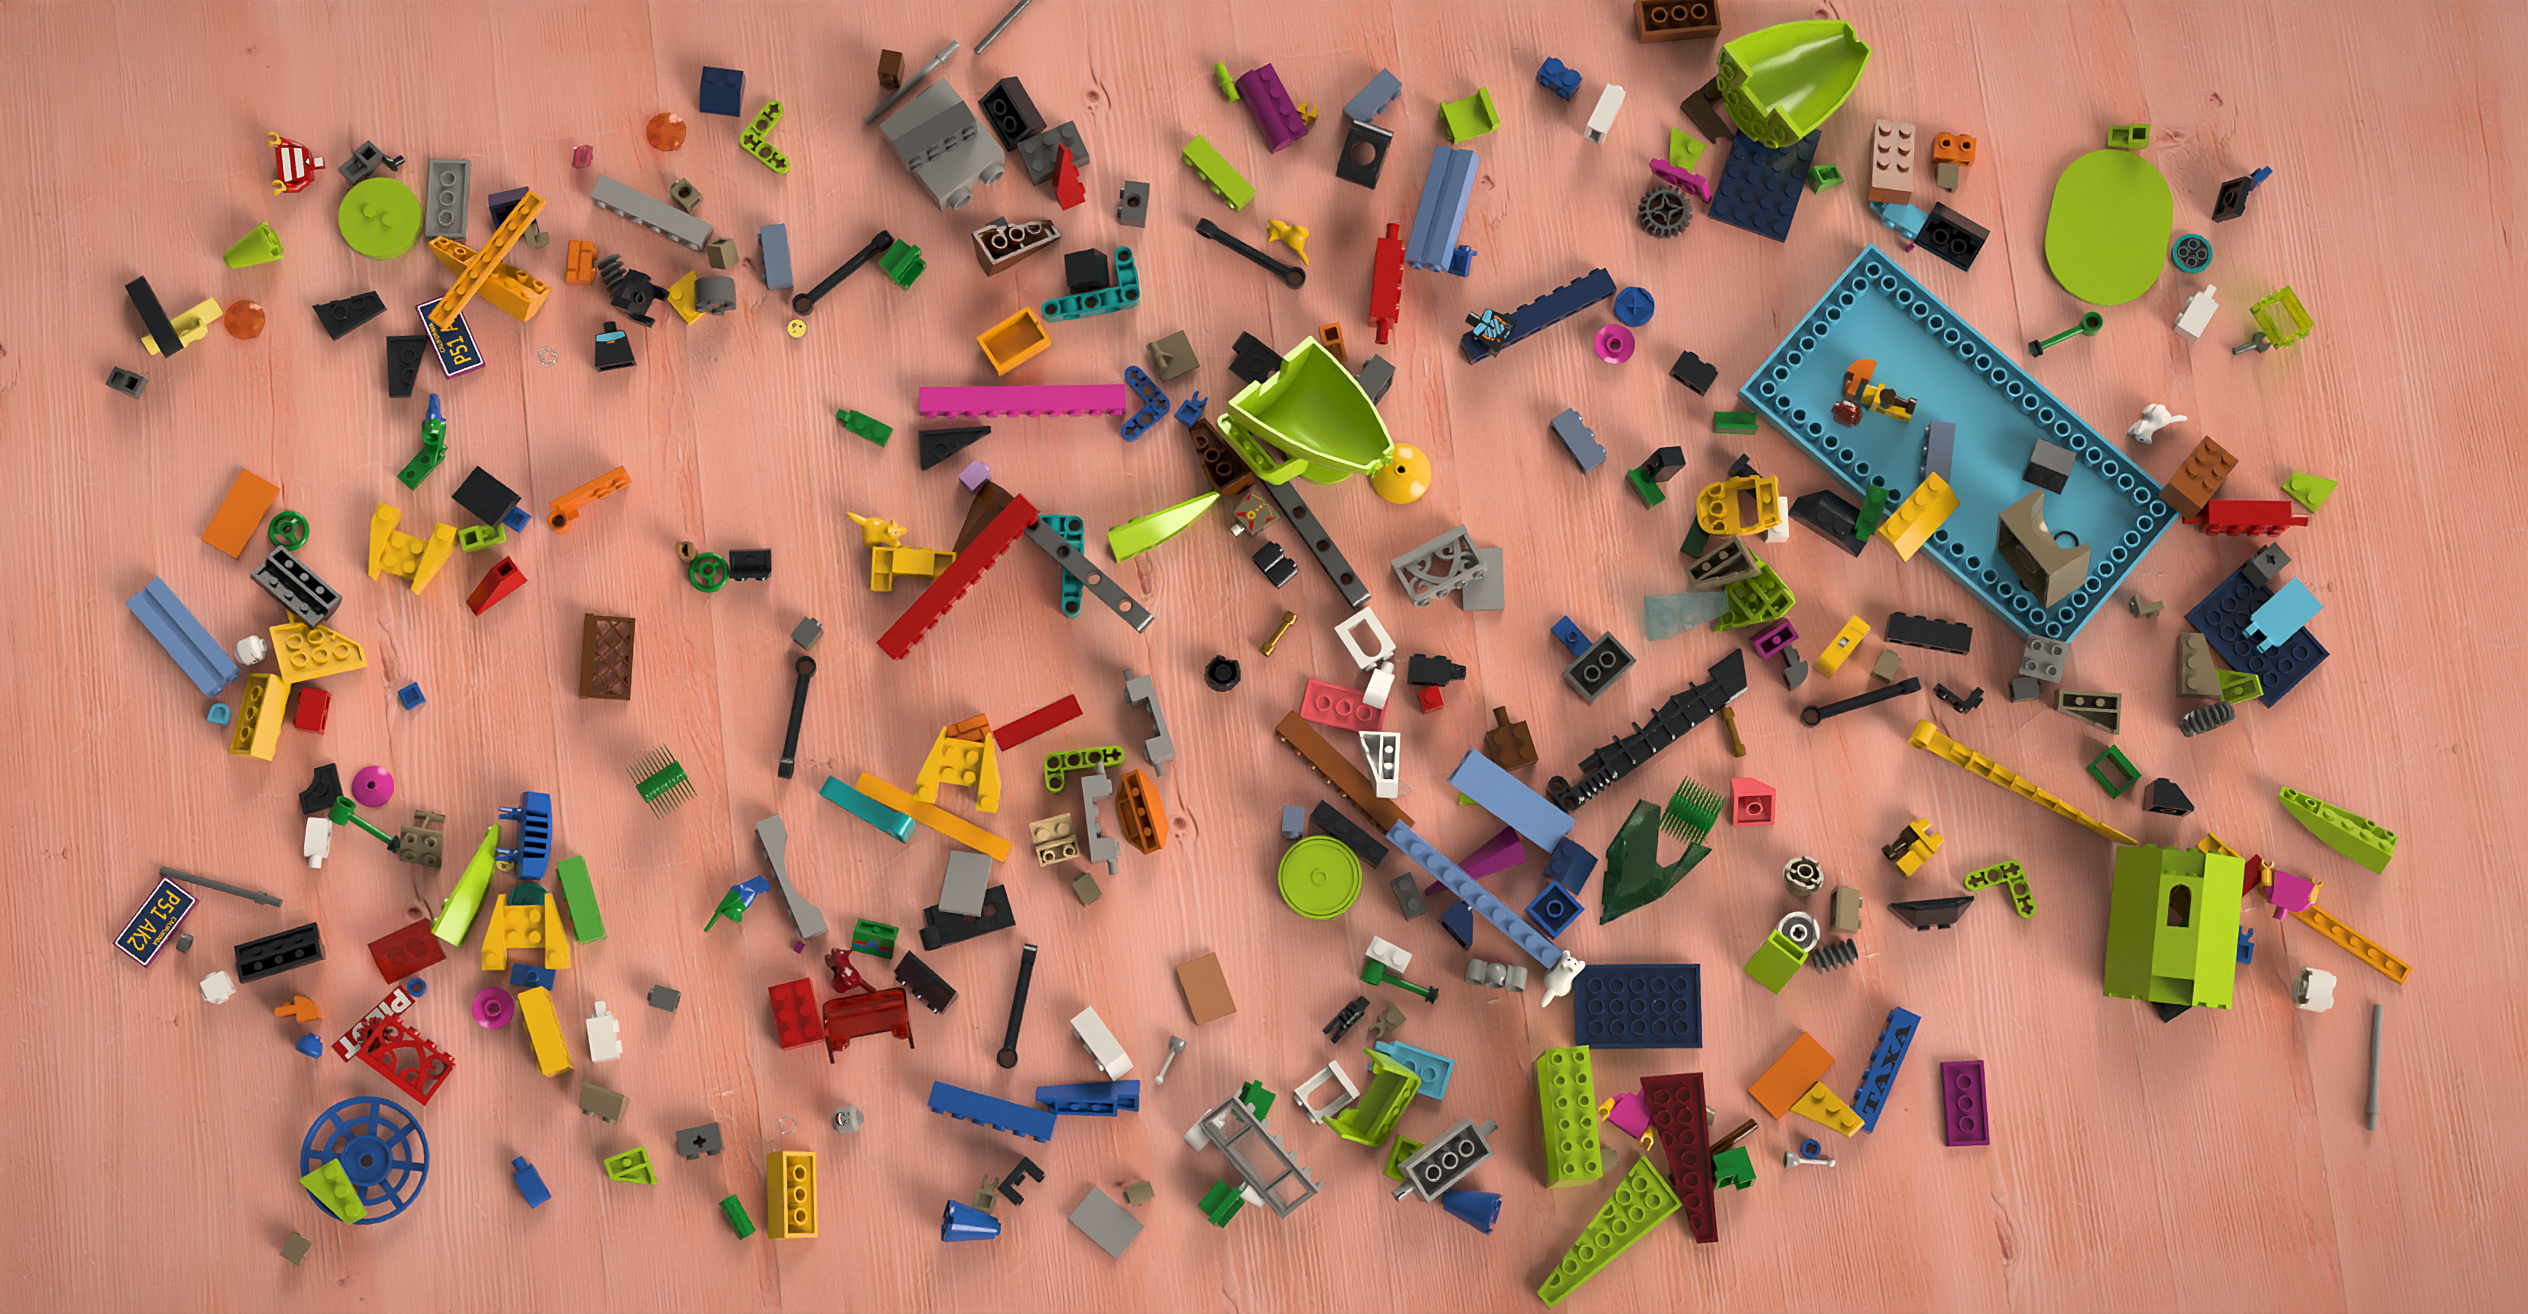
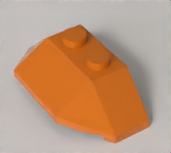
M1140 768L1121 775L1115 804L1127 842L1140 850L1144 855L1163 849L1169 826L1157 787Z

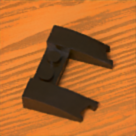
M1716 76L1701 89L1692 93L1680 106L1682 111L1712 144H1716V138L1727 136L1728 141L1735 137L1712 108L1713 105L1724 97L1722 91L1718 90Z

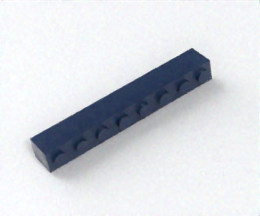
M1606 267L1601 270L1599 268L1592 270L1588 273L1589 276L1583 279L1578 277L1570 282L1571 285L1565 288L1560 286L1552 291L1553 294L1547 297L1545 295L1539 296L1534 300V303L1530 305L1523 304L1512 314H1509V312L1503 314L1516 319L1517 324L1501 350L1614 295L1617 288ZM1469 331L1462 336L1460 346L1470 364L1473 365L1491 356V354L1471 338L1472 331Z

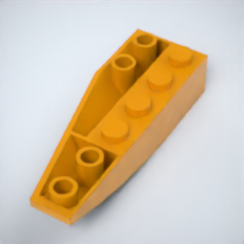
M438 236L427 245L437 258L458 278L479 253L442 236ZM500 261L476 293L524 323L536 315L552 288L543 281L532 277L526 271Z

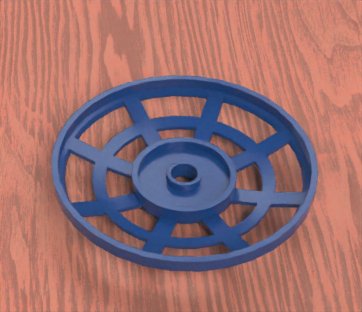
M360 1096L349 1098L333 1105L317 1118L305 1137L300 1160L303 1178L310 1173L309 1158L322 1160V1166L337 1158L341 1162L350 1182L359 1186L358 1197L363 1206L377 1205L390 1199L396 1208L394 1211L380 1217L361 1218L353 1223L355 1225H371L394 1218L415 1201L427 1179L430 1152L424 1130L408 1110L388 1099L375 1096ZM371 1103L370 1116L357 1117L344 1123L337 1115V1112L349 1106ZM380 1104L397 1110L410 1122L400 1130L392 1122L379 1118ZM330 1119L337 1129L329 1137L324 1151L310 1150L317 1132ZM369 1123L367 1135L355 1137L349 1130L350 1127L357 1124ZM378 1124L389 1128L395 1135L386 1142L376 1137ZM414 1129L418 1132L423 1145L424 1163L412 1162L411 1148L406 1136ZM342 1134L348 1142L342 1154L331 1152L335 1141ZM400 1141L405 1150V1161L393 1159L391 1148ZM365 1155H370L373 1159L369 1167L362 1165V1158ZM392 1169L404 1170L401 1179L393 1188L386 1178ZM410 1171L422 1172L415 1191L403 1203L397 1193L406 1183ZM379 1184L386 1193L378 1198L366 1199L368 1187ZM306 1188L311 1199L322 1211L344 1222Z

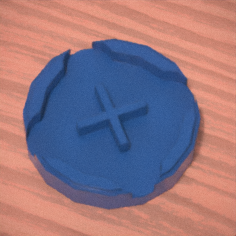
M1628 287L1622 290L1616 297L1614 303L1615 315L1625 326L1641 327L1648 323L1653 316L1655 309L1654 299L1644 288Z

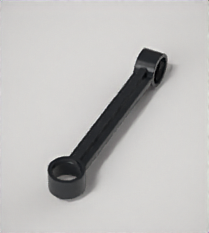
M1201 218L1195 227V231L1207 239H1214L1284 278L1289 288L1296 290L1304 285L1306 274L1300 267L1289 268L1220 230L1213 222L1205 218ZM1291 272L1300 273L1302 276L1301 283H1290L1288 280L1289 274Z
M887 230L877 234L868 246L809 293L796 295L792 301L795 312L800 316L811 314L814 309V303L877 253L888 249L895 239ZM802 298L810 300L811 303L810 307L805 311H800L796 308L797 301Z
M802 656L795 663L798 678L783 755L778 769V777L791 779L794 771L795 754L810 678L817 671L814 659L809 656ZM803 661H810L814 666L813 670L808 674L799 672V664Z
M1918 677L1909 678L1897 684L1818 708L1817 706L1809 705L1801 712L1800 720L1804 726L1813 728L1822 719L1900 695L1911 694L1922 688ZM1808 709L1815 710L1818 713V721L1816 723H1808L1805 720L1804 713Z
M1028 943L1024 945L1003 1048L997 1054V1062L1004 1069H1011L1018 1062L1016 1046L1038 945ZM1004 1051H1012L1015 1055V1062L1010 1066L1003 1065L1000 1062V1056Z

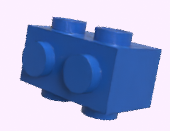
M1548 56L1538 70L1536 80L1543 87L1549 88L1558 97L1569 102L1580 87L1582 78L1577 71L1569 70L1563 66L1564 64L1559 59Z

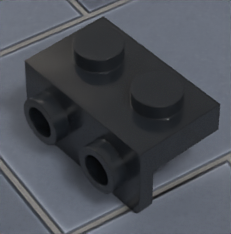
M771 548L729 550L730 579L746 581L747 578H755L757 581H763L771 577L773 573Z

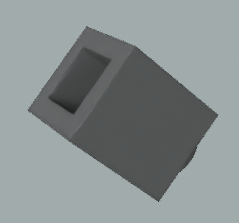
M805 616L790 637L809 652L824 633L822 628H820L822 624L813 617L810 620Z
M2035 677L2017 678L2008 682L2011 703L2036 700L2040 697V693H2042L2041 683Z
M655 984L654 989L651 988L649 990L647 1001H650L649 1006L676 1014L682 993Z

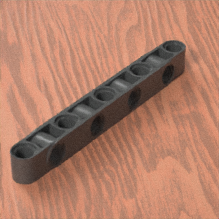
M1265 451V452L1271 457V459L1274 461V459L1272 458V456H1271L1267 451ZM1258 477L1352 609L1356 610L1372 599L1366 587L1290 481L1281 485H1272ZM1295 510H1301L1303 511L1304 516L1301 518H1296L1293 515V512ZM1319 543H1325L1328 549L1320 551L1316 546ZM1349 576L1352 582L1350 584H1343L1340 578Z
M1041 518L1036 521L1038 526L1035 530L1030 531L1027 527L1023 530L1025 535L1140 634L1155 619L1145 608ZM1062 548H1067L1069 550L1068 555L1063 558L1059 557L1058 551ZM1092 575L1100 577V581L1097 584L1089 583V578ZM1123 602L1131 603V608L1125 612L1120 610V605Z

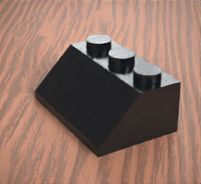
M1017 76L1001 79L978 101L1008 152L1015 150L1017 143L1040 134L1047 127Z
M1937 201L1913 243L1967 272L1991 231Z
M910 950L894 970V973L897 975L895 979L904 987L908 984L913 989L911 993L919 1000L924 998L929 1003L927 1007L935 1014L940 1012L943 1015L959 997L956 990Z

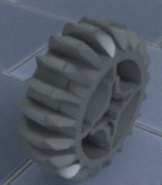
M1662 184L1659 187V191L1656 187H1653L1652 193L1647 191L1645 193L1646 197H1642L1640 200L1642 204L1638 206V210L1641 211L1638 213V217L1643 218L1640 221V225L1647 224L1644 229L1645 232L1651 229V236L1658 233L1659 239H1662L1663 234L1666 235L1667 239H1670L1671 233L1674 237H1678V231L1684 233V227H1689L1690 222L1688 220H1691L1693 216L1690 214L1693 208L1687 206L1690 204V199L1684 200L1686 194L1682 193L1679 195V188L1672 191L1671 185L1665 190ZM1660 199V206L1649 210L1650 204ZM1668 199L1674 201L1677 205L1670 204ZM1663 206H1664V209H1666L1667 211H1669V213H1668V215H1667V218H1666V215H1664L1663 213H1661V212H1662V209H1663ZM1681 214V219L1677 223L1670 225L1671 218ZM1653 219L1660 220L1662 225L1656 223Z
M2229 701L2211 704L2182 716L2179 719V727L2185 737H2193L2232 722L2236 718L2235 710Z

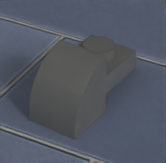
M370 140L353 152L354 156L338 168V171L352 185L365 175L370 176L382 161L383 153Z
M115 366L105 384L131 398L139 400L148 380L131 371H125Z
M1791 644L1785 646L1780 651L1787 665V668L1781 674L1789 692L1797 689L1804 682L1808 674L1807 660L1799 663V654L1796 649L1792 648Z

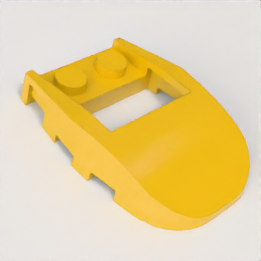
M1771 474V478H1760L1759 475H1750V477L1743 478L1735 476L1730 477L1728 481L1722 483L1718 481L1703 488L1696 501L1697 518L1700 527L1713 536L1731 537L1754 535L1782 524L1777 485L1778 479L1775 474ZM1756 488L1759 523L1754 526L1741 528L1738 491Z

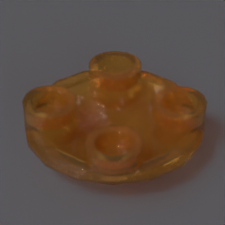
M670 112L654 116L646 128V136L650 145L661 151L680 149L687 135L684 121L678 115Z
M240 300L233 303L227 309L224 316V325L228 333L241 340L257 338L265 324L263 309L256 302L250 300Z

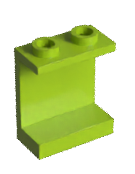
M1486 86L1479 88L1476 95L1447 105L1445 101L1440 102L1438 115L1440 120L1446 124L1445 133L1448 140L1452 139L1454 145L1499 129L1500 120Z

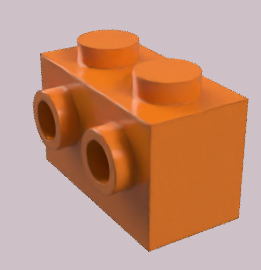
M1949 132L1936 133L1932 143L1931 163L1958 164L1959 166L1971 167L1975 162L1977 138H1973L1968 134L1955 136Z

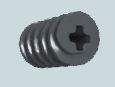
M620 254L606 257L597 266L601 271V277L604 278V285H607L606 290L610 293L609 298L613 300L625 278L622 275L627 272L625 268L620 269L624 265L623 261H616L621 257Z
M1851 938L1847 939L1846 943L1839 941L1838 946L1832 943L1830 948L1825 945L1822 950L1816 948L1814 953L1811 951L1812 960L1819 975L1822 974V968L1830 972V965L1835 970H1838V963H1841L1844 968L1846 967L1847 960L1851 965H1854V958L1858 960L1857 949Z

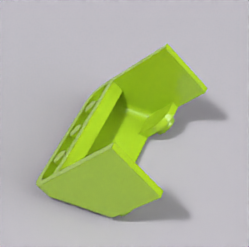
M1228 413L1218 418L1216 424L1217 431L1261 479L1272 485H1281L1306 471L1308 461L1297 457L1278 466L1248 433V430L1235 422Z
M1364 1048L1363 1052L1372 1059L1371 1070L1377 1074L1356 1109L1348 1107L1342 1110L1337 1120L1324 1115L1321 1120L1342 1138L1372 1147H1380L1386 1142L1421 1084V1079L1413 1071L1387 1055Z

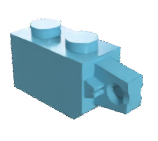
M1872 201L1868 207L1880 216L1879 221L1882 222L1884 227L1894 229L1900 232L1899 234L1903 238L1912 239L1913 241L1929 214L1910 203L1908 205Z

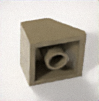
M1836 886L1831 891L1829 932L1855 934L1858 932V929H1861L1862 918L1858 916L1859 908H1862L1863 898L1859 896V890L1845 886Z
M584 1081L578 1107L584 1109L583 1114L595 1117V1114L603 1116L602 1121L614 1125L615 1121L621 1123L630 1099L624 1095Z

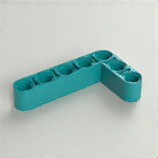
M830 775L819 791V794L827 800L904 844H907L917 827L915 820L901 811L895 813Z

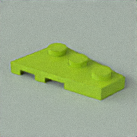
M337 1158L299 1179L308 1190L347 1225H351L368 1215Z

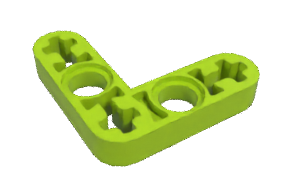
M771 100L743 131L739 141L741 147L774 173L784 175L790 170L788 158L764 140L784 114L782 104L777 100ZM778 107L779 112L772 113V115L770 116L772 121L770 122V120L767 118L771 114L770 108ZM759 121H765L767 128L765 130H758L756 124ZM753 137V143L757 145L756 149L751 143L746 145L745 138L750 139ZM763 148H768L771 151L770 155L766 158L759 155L760 150ZM774 156L779 163L784 161V168H777L776 162L773 161Z
M2009 860L1973 871L1964 877L1963 886L1971 892L2006 882L2017 915L2022 919H2029L2035 915L2037 910L2024 869L2019 861ZM2010 864H2012L2013 867H2017L2015 875H2013L2012 872H2009L2004 874L2006 878L2003 879L2002 871L2010 868ZM1990 870L1998 873L1997 881H1990L1987 874ZM1971 876L1973 879L1983 876L1986 885H1983V881H1980L1974 887L1973 884L1969 885L1968 881L1971 880ZM2016 884L2024 886L2025 892L2023 895H2017L2014 892ZM2028 897L2024 902L2027 907H2031V910L2028 912L2029 915L2021 911L2024 904L2023 901L2018 903L2017 899Z

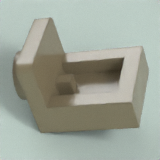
M2138 594L2130 598L2129 602L2130 611L2132 614H2135L2136 618L2147 616V619L2159 616V612L2164 609L2162 600L2142 606Z

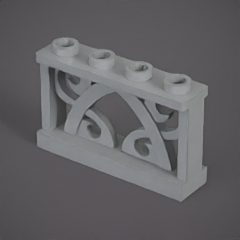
M1464 524L1391 561V569L1397 576L1415 609L1428 606L1432 600L1447 596L1449 591L1464 587L1468 581L1474 578L1476 580L1482 578L1488 571L1486 562L1468 534ZM1464 540L1470 551L1461 552L1460 542ZM1448 548L1450 550L1448 554L1453 552L1454 554L1444 555L1442 551ZM1436 555L1438 558L1447 561L1453 560L1447 577H1435L1426 574L1431 567L1432 556ZM1472 557L1475 559L1476 565L1467 570L1464 566L1470 564L1468 560H1461V558ZM1426 562V567L1420 571L1423 566H1419L1418 563ZM1405 570L1414 576L1410 583H1408L1402 573ZM1418 580H1421L1419 589L1424 586L1428 588L1422 594H1417L1413 590L1414 584Z

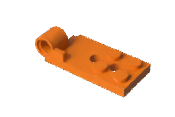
M621 465L548 502L553 510L547 517V523L552 531L556 534L567 533L571 527V521L580 517L577 509L596 499L602 500L607 498L610 492L616 489L622 490L626 488L632 480L624 466ZM556 519H564V523L561 526H554Z

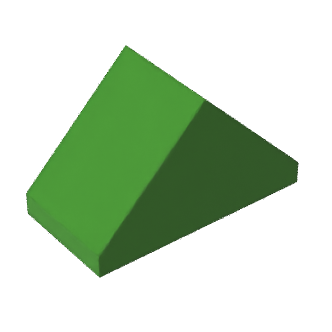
M1835 164L1814 166L1807 175L1815 195L1844 182Z

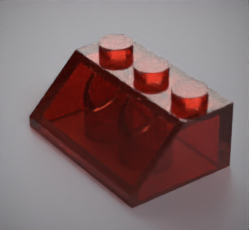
M428 918L421 919L367 944L378 969L388 985L447 959L438 937L431 933L432 922Z

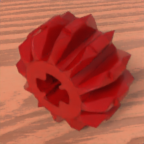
M370 1017L369 1025L364 1021L361 1023L365 1029H357V1032L362 1033L363 1036L356 1038L357 1041H364L360 1047L363 1046L370 1037L371 1032L381 1023L382 1018L378 1017L375 1023V1020ZM393 1029L383 1030V1039L385 1041H390L387 1034L393 1033ZM379 1038L374 1039L368 1047L369 1053L373 1052L374 1047L375 1050L381 1047L380 1045L382 1044Z

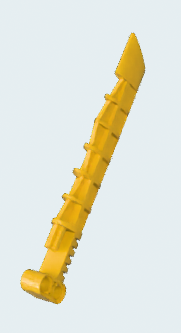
M1920 719L1915 724L1907 740L1911 746L1920 750L1926 749L1941 758L1960 766V768L1969 770L1985 780H1990L2006 788L2008 791L2011 790L2027 798L2029 801H2034L2048 808L2052 812L2055 811L2072 822H2076L2115 843L2137 845L2138 842L2102 822L2096 821L2084 814L2083 811L2075 809L2060 798H2056L2040 787L2023 779L2018 774L1978 753L1976 750H1972L1936 731L1937 727L1934 724Z

